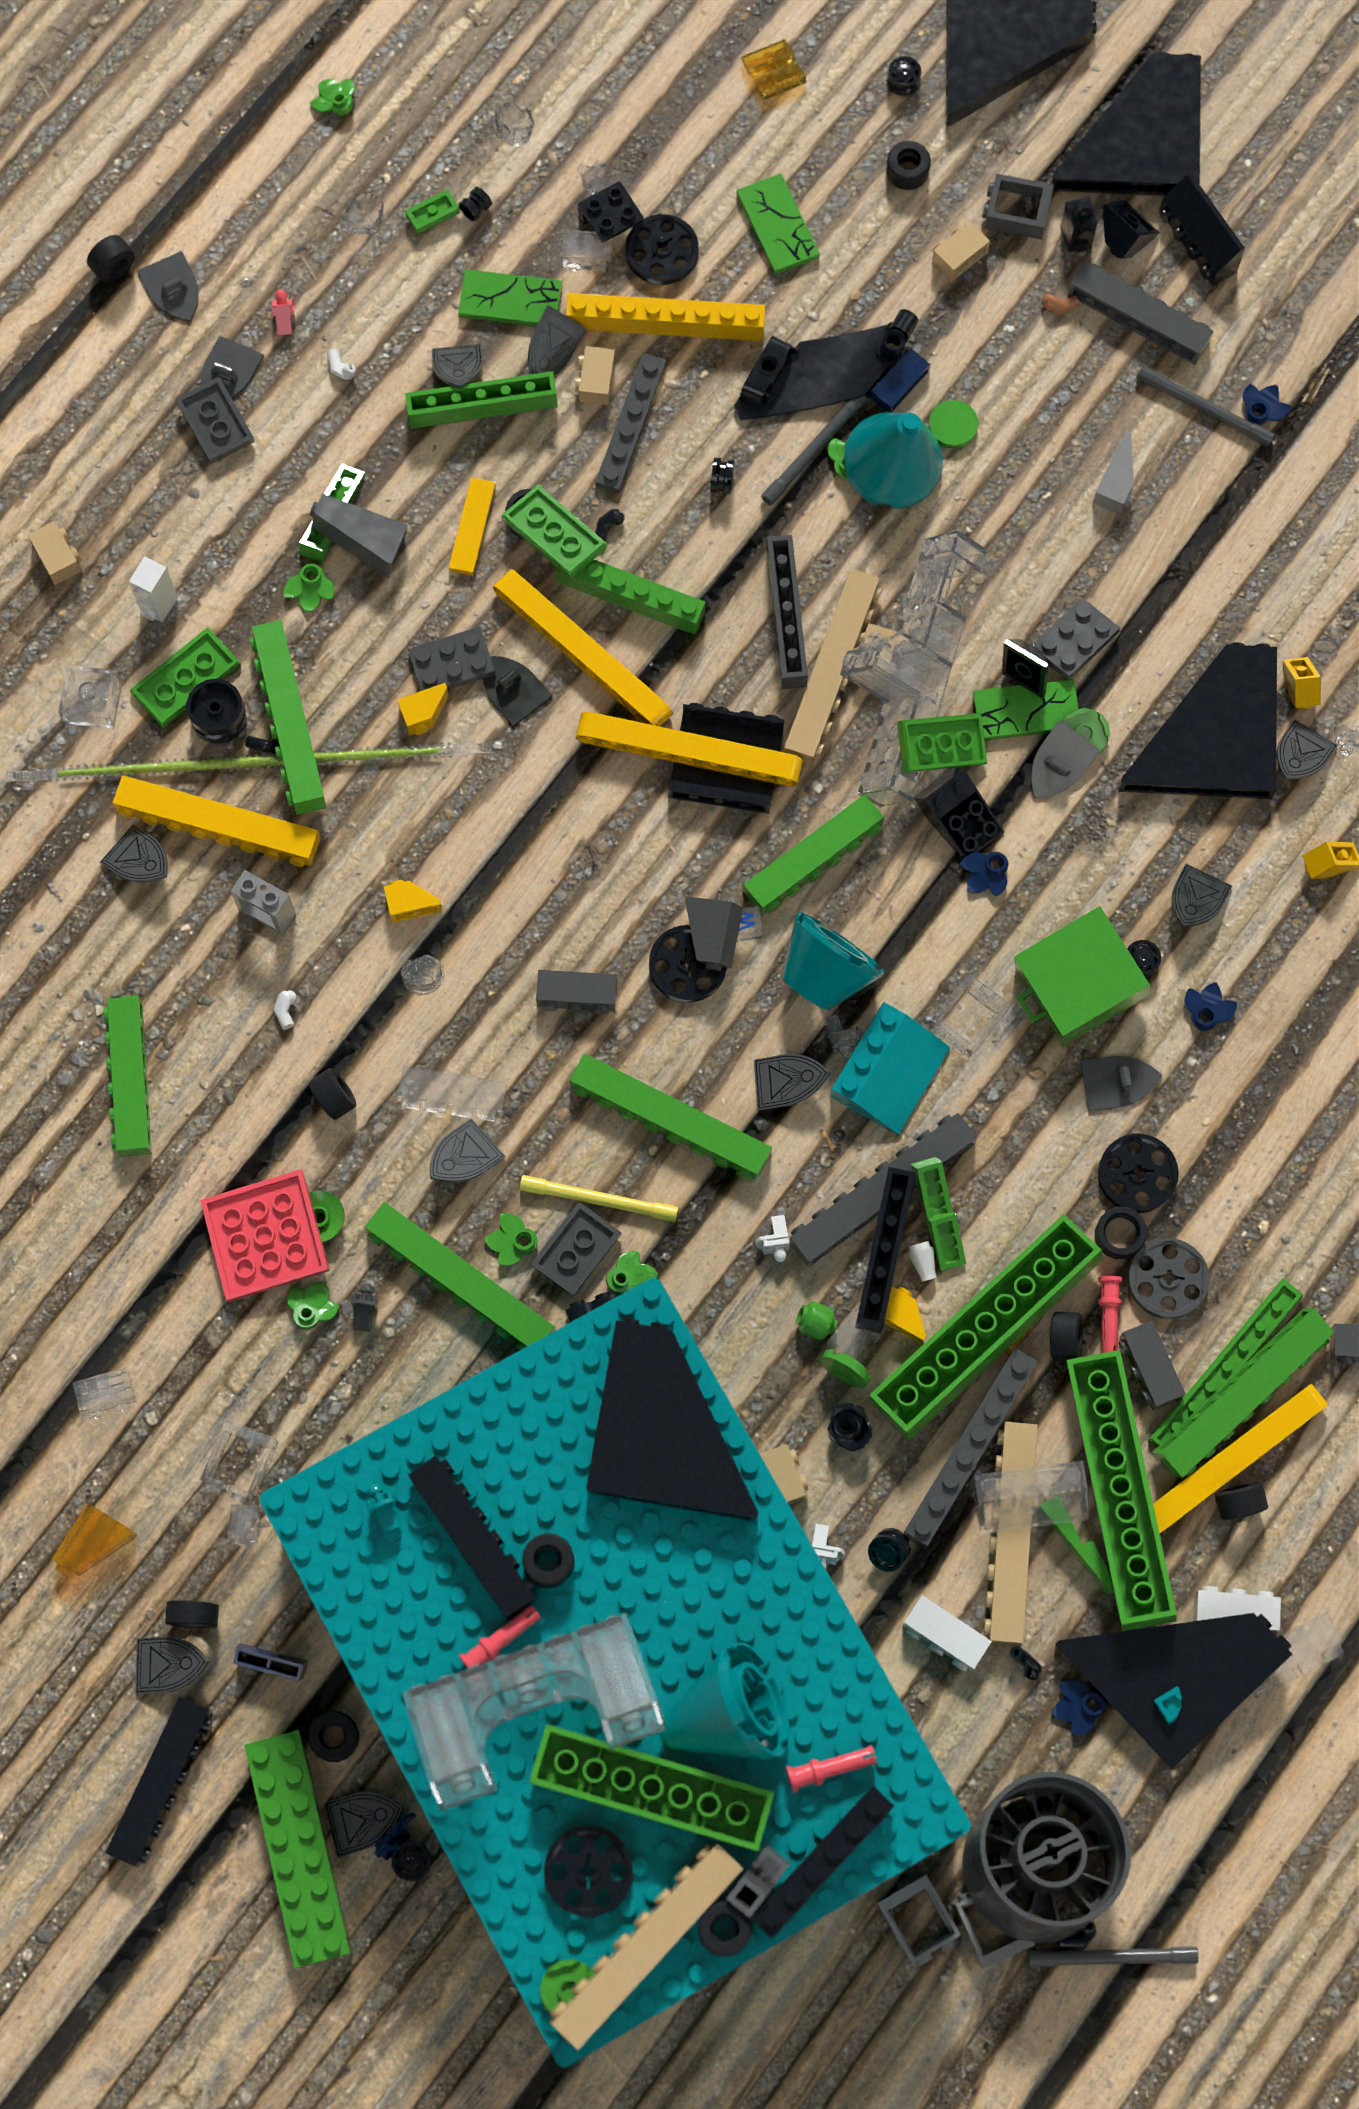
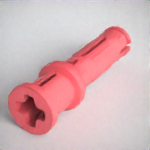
M1100 1276L1098 1277V1282L1101 1283V1299H1098V1304L1102 1308L1101 1353L1118 1350V1308L1122 1305V1300L1119 1299L1122 1277Z
M531 1604L488 1639L486 1637L480 1638L477 1646L468 1653L459 1655L461 1661L474 1677L478 1674V1670L490 1660L495 1661L498 1659V1652L538 1620H541L540 1615L537 1611H534L535 1609Z
M872 1746L821 1762L817 1759H811L806 1765L795 1768L787 1766L786 1773L792 1792H798V1788L811 1784L822 1785L824 1779L876 1765L875 1756L863 1759V1757L874 1753Z

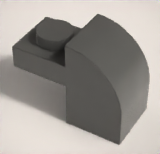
M767 1844L726 1899L750 1918L791 1863Z

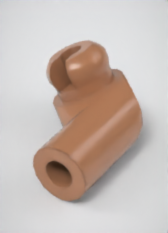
M1046 294L1042 298L1044 308L1056 315H1062L1080 306L1076 295L1065 300L1051 294Z

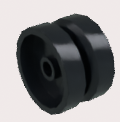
M209 679L197 684L189 693L186 702L187 714L196 734L204 741L214 744L228 743L237 738L244 730L247 721L246 709L242 697L234 685L221 679Z

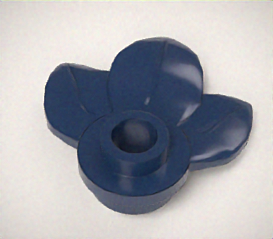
M1249 384L1243 392L1242 398L1246 405L1245 418L1253 424L1262 425L1267 421L1282 420L1291 409L1289 404L1279 402V389L1277 385H1271L1259 391L1254 385ZM1253 412H1259L1261 416H1256Z
M975 852L966 856L961 861L960 866L971 873L967 881L969 893H982L989 889L993 895L999 896L1006 889L1008 881L1005 873L1008 869V859L1004 854L990 852L985 855ZM991 862H998L1000 867L998 869L992 868Z
M1216 982L1206 986L1201 993L1190 988L1186 992L1185 1006L1192 1014V1024L1198 1030L1209 1031L1217 1023L1230 1020L1236 1011L1237 1002L1231 1000L1222 1001L1221 990ZM1200 1016H1207L1209 1021L1206 1023L1202 1022Z
M1065 1680L1060 1683V1688L1065 1698L1061 1699L1054 1706L1051 1713L1060 1721L1072 1722L1073 1735L1086 1734L1093 1728L1095 1719L1102 1716L1105 1712L1106 1700L1101 1693L1090 1691L1081 1681ZM1089 1700L1096 1701L1097 1708L1095 1710L1088 1708L1087 1702Z
M415 1813L407 1814L394 1824L387 1834L378 1839L375 1844L376 1850L374 1854L378 1858L382 1857L385 1861L393 1857L401 1844L411 1837L405 1829L417 1815Z

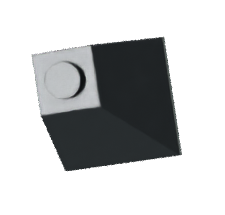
M1126 200L1105 203L1102 207L1105 243L1111 248L1110 252L1119 259L1133 257L1160 233Z
M1007 639L1003 646L1002 675L1043 699L1046 696L1049 664L1042 651L1022 639Z

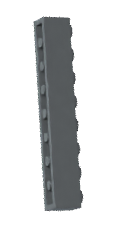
M959 1113L952 1117L947 1115L937 1123L939 1127L934 1131L930 1132L927 1130L916 1139L918 1142L911 1148L907 1145L896 1153L897 1158L891 1163L885 1161L874 1170L876 1174L869 1179L866 1176L855 1183L853 1191L849 1194H846V1192L841 1193L833 1200V1206L827 1210L821 1208L812 1216L813 1220L806 1226L802 1223L791 1231L792 1236L790 1237L789 1244L808 1268L879 1215L889 1167L912 1171V1163L933 1157L941 1160L943 1167H945L976 1143V1134ZM915 1178L913 1181L912 1190H914L917 1187Z
M1014 1348L903 1532L911 1542L926 1550L1037 1365V1360Z

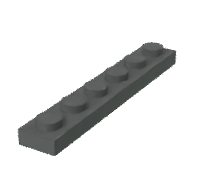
M646 353L642 354L595 482L597 487L620 493L666 367V359Z

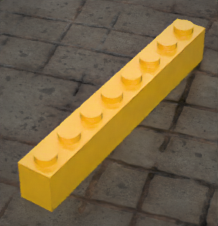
M568 293L566 316L586 328V331L763 341L765 305Z
M122 775L113 800L116 812L124 818L132 819L137 817L146 824L156 826L157 823L162 824L169 830L178 833L182 830L187 831L199 839H206V837L215 839L218 844L223 846L233 844L240 846L241 850L248 853L258 851L273 860H279V858L289 860V863L298 867H303L304 865L312 866L321 840L319 831L313 828Z

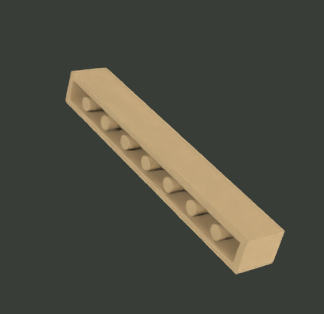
M850 569L784 747V753L802 758L805 764L813 766L815 758L820 759L825 745L821 744L824 735L829 736L833 722L829 720L832 713L837 714L841 703V699H838L840 690L845 692L849 682V677L846 676L847 671L855 666L858 655L854 654L857 646L861 647L865 632H863L864 625L871 622L874 610H871L873 602L878 603L882 588L878 587L879 577Z
M1005 1422L1002 1429L997 1431V1445H1001V1455H996L995 1472H999V1483L994 1482L993 1499H997V1510L992 1509L991 1526H996L995 1537H990L989 1553H994L993 1564L988 1565L987 1580L992 1581L991 1592L987 1591L985 1607L990 1608V1617L984 1621V1636H988V1639L992 1641L991 1643L1021 1646L1024 1641L1038 1426L1036 1424Z
M713 1843L711 1846L705 1844L695 1855L698 1860L691 1868L685 1866L675 1877L677 1883L669 1891L665 1888L654 1900L657 1905L649 1913L645 1910L634 1921L633 1924L636 1928L629 1935L624 1933L613 1944L615 1951L608 1958L604 1955L592 1967L595 1971L587 1981L582 1978L571 1990L574 1995L567 2003L561 2001L552 2010L550 2015L553 2018L549 2022L577 2050L743 1870L719 1844Z

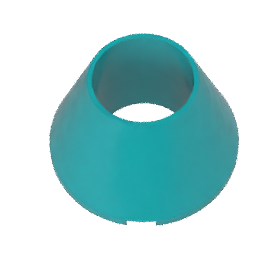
M798 912L795 916L782 973V979L793 990L818 1007L830 1010L882 977L884 970L878 971L876 969L878 963L859 947L832 929L830 931L819 925L821 923L819 920L803 912Z

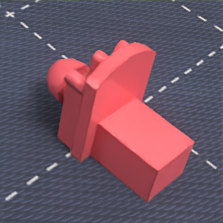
M281 289L275 294L277 301L272 300L271 316L276 318L277 335H288L293 333L291 315L294 314L295 304L294 299H286L288 298L287 293Z

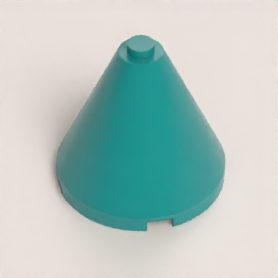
M886 412L870 416L854 428L845 446L843 465L849 483L861 497L875 505L881 503L892 506V509H901L922 502L932 493L942 473L943 455L935 435L916 414Z
M737 1642L724 1648L662 1721L661 1729H659L661 1742L674 1750L770 1760L784 1754L786 1750L785 1748L781 1749V1746L789 1742L787 1711L774 1676L766 1679L759 1667L765 1664L759 1653L743 1642Z

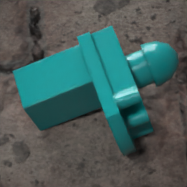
M372 1484L368 1492L373 1500L366 1501L371 1515L377 1516L384 1534L387 1535L401 1528L392 1508L396 1504L390 1491L383 1494V1489L380 1485Z

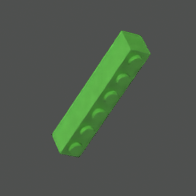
M553 371L470 383L462 388L450 386L405 393L411 429L558 407Z
M595 559L571 579L557 567L555 569L556 582L693 635L697 634L705 615V601Z
M864 794L743 884V893L762 916L768 911L773 913L782 905L781 901L785 898L796 896L802 890L801 886L805 883L816 881L822 875L821 871L828 866L833 868L843 859L842 856L848 851L851 853L856 851L863 844L862 841L868 836L873 838L883 829L884 816Z
M139 995L108 998V1007H104L103 1014L105 1023H109V1032H105L106 1047L110 1048L111 1056L106 1059L108 1073H112V1083H108L109 1098H113L114 1108L109 1109L110 1122L115 1124V1133L111 1134L112 1149H116L120 1157L152 1154L143 1003Z

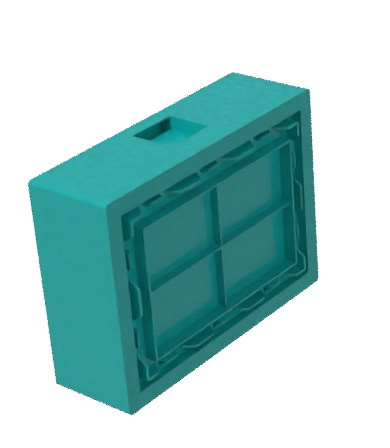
M657 1278L648 1279L266 1490L260 1496L261 1506L550 2051L561 2067H568L970 1831L971 1823L663 1284ZM623 1318H633L639 1320V1324L648 1326L651 1325V1322L666 1324L668 1326L667 1329L673 1330L759 1512L757 1522L588 1494L586 1492L616 1320L622 1321ZM435 1455H437L440 1461L446 1458L455 1471L451 1477L456 1484L462 1482L471 1494V1497L467 1500L473 1508L478 1505L488 1519L483 1523L489 1532L495 1529L504 1544L500 1547L505 1555L512 1553L520 1565L517 1572L522 1579L527 1577L522 1564L523 1551L527 1543L535 1536L549 1533L564 1538L571 1546L575 1559L574 1570L569 1579L562 1585L544 1588L532 1583L537 1591L533 1593L536 1601L531 1605L534 1607V1611L538 1612L541 1620H538L498 1652V1659L495 1661L490 1660L478 1670V1674L475 1677L461 1661L459 1655L468 1653L479 1644L478 1640L480 1638L486 1637L488 1639L514 1617L507 1621L408 1477L409 1473ZM372 1484L380 1485L383 1489V1494L390 1491L396 1504L392 1508L401 1528L387 1535L384 1534L377 1516L371 1515L366 1501L373 1500L368 1492ZM548 1549L542 1551L537 1558L538 1567L545 1572L554 1571L560 1562L559 1555L555 1551ZM737 1642L746 1643L754 1648L765 1661V1664L759 1667L766 1679L774 1676L784 1700L789 1722V1742L781 1746V1749L785 1748V1753L770 1760L674 1750L665 1746L659 1737L662 1721L721 1651ZM546 1724L774 1792L758 1852L531 1785L529 1781ZM872 1746L874 1753L863 1757V1759L875 1756L876 1765L824 1779L822 1785L811 1784L798 1788V1792H792L786 1773L787 1766L795 1768L806 1765L811 1759H817L821 1762ZM873 1785L895 1806L772 1940L750 1920L752 1925L751 1937L747 1946L735 1955L729 1957L717 1956L709 1952L701 1943L698 1934L700 1916L578 2050L549 2022L553 2017L546 2010L540 1993L541 1982L548 1969L562 1960L571 1959L583 1962L592 1969L602 1956L605 1955L608 1958L615 1951L613 1944L624 1933L629 1935L636 1928L633 1924L634 1921L645 1910L649 1913L657 1905L654 1900L665 1888L669 1891L677 1883L675 1880L677 1874L685 1866L691 1868L698 1860L695 1855L705 1844L709 1846L713 1843L719 1844L743 1868L711 1905L718 1902H729L726 1898L767 1844L791 1863L756 1909L757 1911ZM579 1826H598L614 1833L627 1847L633 1864L632 1884L625 1899L612 1911L597 1917H580L562 1909L550 1896L544 1880V1863L550 1847L563 1833ZM577 1836L569 1837L565 1844L566 1850L571 1854L578 1853L582 1849V1840ZM601 1836L596 1840L595 1848L599 1853L606 1854L612 1848V1841L606 1836ZM590 1853L587 1854L586 1867L580 1869V1874L586 1877L587 1889H590L591 1876L597 1874V1869L591 1866ZM559 1862L551 1867L550 1873L552 1878L562 1880L566 1877L567 1867L565 1864ZM614 1863L610 1867V1876L614 1880H622L627 1873L626 1866L623 1863ZM571 1889L566 1893L565 1901L569 1906L576 1907L582 1901V1894L577 1889ZM607 1889L598 1890L595 1894L597 1905L605 1907L610 1904L612 1900L610 1891ZM722 1917L715 1921L713 1933L717 1939L729 1941L735 1936L737 1927L732 1919Z

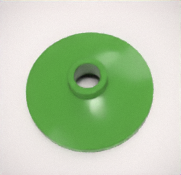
M317 1190L309 1193L316 1220L320 1214L325 1215V1220L322 1223H318L321 1239L324 1243L333 1239L341 1231L345 1220V1211L341 1201L335 1195L327 1191Z

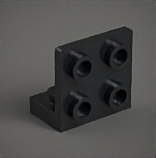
M621 181L578 203V217L583 226L590 223L603 243L644 221V216Z

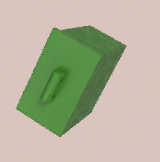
M1100 906L1014 956L1015 969L1028 989L1018 995L1016 999L1032 1024L1044 1018L1047 1019L1063 1047L1150 996V984ZM1032 995L1042 1013L1034 1016L1024 1000Z

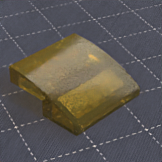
M785 39L741 57L743 65L763 101L807 83L806 75L797 64L795 53Z

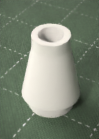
M929 1241L909 1246L910 1253L908 1255L920 1276L921 1282L937 1278L934 1248L930 1246Z

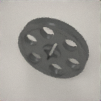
M1162 1238L1146 1244L1137 1252L1129 1267L1128 1286L1133 1299L1145 1312L1158 1318L1175 1319L1188 1315L1203 1301L1209 1287V1271L1204 1258L1193 1246L1182 1240ZM1167 1245L1174 1247L1177 1253L1176 1257L1166 1259L1162 1254V1248ZM1142 1257L1150 1258L1153 1262V1268L1149 1271L1142 1270L1138 1265L1139 1259ZM1188 1260L1196 1261L1199 1264V1271L1195 1274H1190L1185 1270V1262ZM1167 1272H1170L1171 1277L1177 1279L1172 1281L1170 1285H1167L1166 1280L1160 1278L1165 1276ZM1147 1283L1152 1287V1295L1150 1297H1142L1138 1293V1286L1140 1284ZM1188 1286L1195 1287L1199 1292L1198 1298L1195 1300L1187 1299L1184 1295V1289ZM1171 1298L1175 1302V1309L1171 1312L1164 1311L1161 1308V1300Z

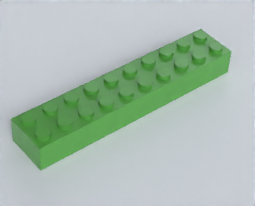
M1063 1214L869 1395L872 1405L910 1441L1102 1261V1250Z
M1117 1350L1067 1360V1368L1122 1631L1177 1622L1176 1608L1121 1352Z

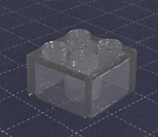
M67 665L58 711L63 723L114 729L122 688V679L118 670Z

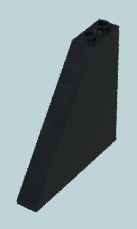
M946 0V126H952L1089 45L1092 34H1096L1097 19H1093V13H1096L1097 0Z
M1167 52L1152 53L1054 172L1051 182L1054 185L1053 191L1165 196L1190 172L1200 185L1201 55L1190 53L1169 54Z
M1241 642L1226 644L1123 775L1118 786V792L1272 799L1276 792L1277 647H1270L1269 644L1264 643L1255 646L1245 645Z
M623 1318L622 1321L616 1320L586 1492L588 1494L757 1522L759 1512L673 1330L667 1329L668 1326L666 1324L651 1322V1325L648 1326L639 1324V1320L633 1318Z
M1254 1613L1065 1639L1059 1640L1055 1644L1171 1769L1293 1655L1289 1650L1292 1645L1281 1634L1276 1637L1269 1628L1273 1625L1261 1613L1258 1616ZM1178 1686L1182 1696L1181 1709L1177 1718L1168 1725L1154 1700Z

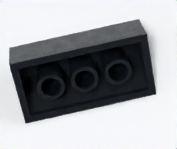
M1192 173L1186 174L1162 198L1159 214L1161 219L1172 228L1176 240L1181 241L1185 246L1188 257L1192 261L1195 260L1200 267V273L1203 278L1208 279L1212 286L1238 272L1245 247Z

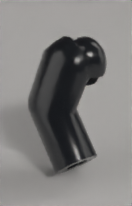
M618 509L609 510L598 519L595 534L606 541L609 527L612 524L617 526L622 524L625 519L624 514L619 512Z
M249 735L245 740L247 748L264 753L276 754L275 747L280 746L279 740H273V738L271 741Z
M1014 1646L1010 1650V1656L1026 1668L1024 1676L1027 1679L1036 1681L1039 1678V1673H1042L1041 1665L1022 1647Z
M1092 1921L1073 1936L1059 1940L1058 1948L1085 1949L1096 1935L1097 1930L1094 1922Z

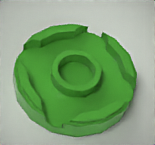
M949 400L942 402L934 408L929 419V429L935 435L939 445L950 449L952 447L962 448L971 443L975 438L979 421L976 412L970 405L962 401Z
M1089 708L1073 710L1064 717L1062 722L1100 749L1097 755L1103 752L1109 741L1110 730L1109 724L1102 714Z
M834 1349L824 1351L820 1362L829 1373L853 1387L865 1388L871 1375L865 1374L867 1370L860 1362L845 1353L833 1354Z
M573 1959L562 1960L552 1965L543 1976L540 1986L541 2000L546 2010L551 2013L561 2001L567 2003L574 1995L571 1992L574 1986L582 1978L587 1981L594 1971L585 1963Z

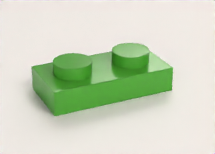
M448 189L405 210L406 217L417 234L460 213V208Z

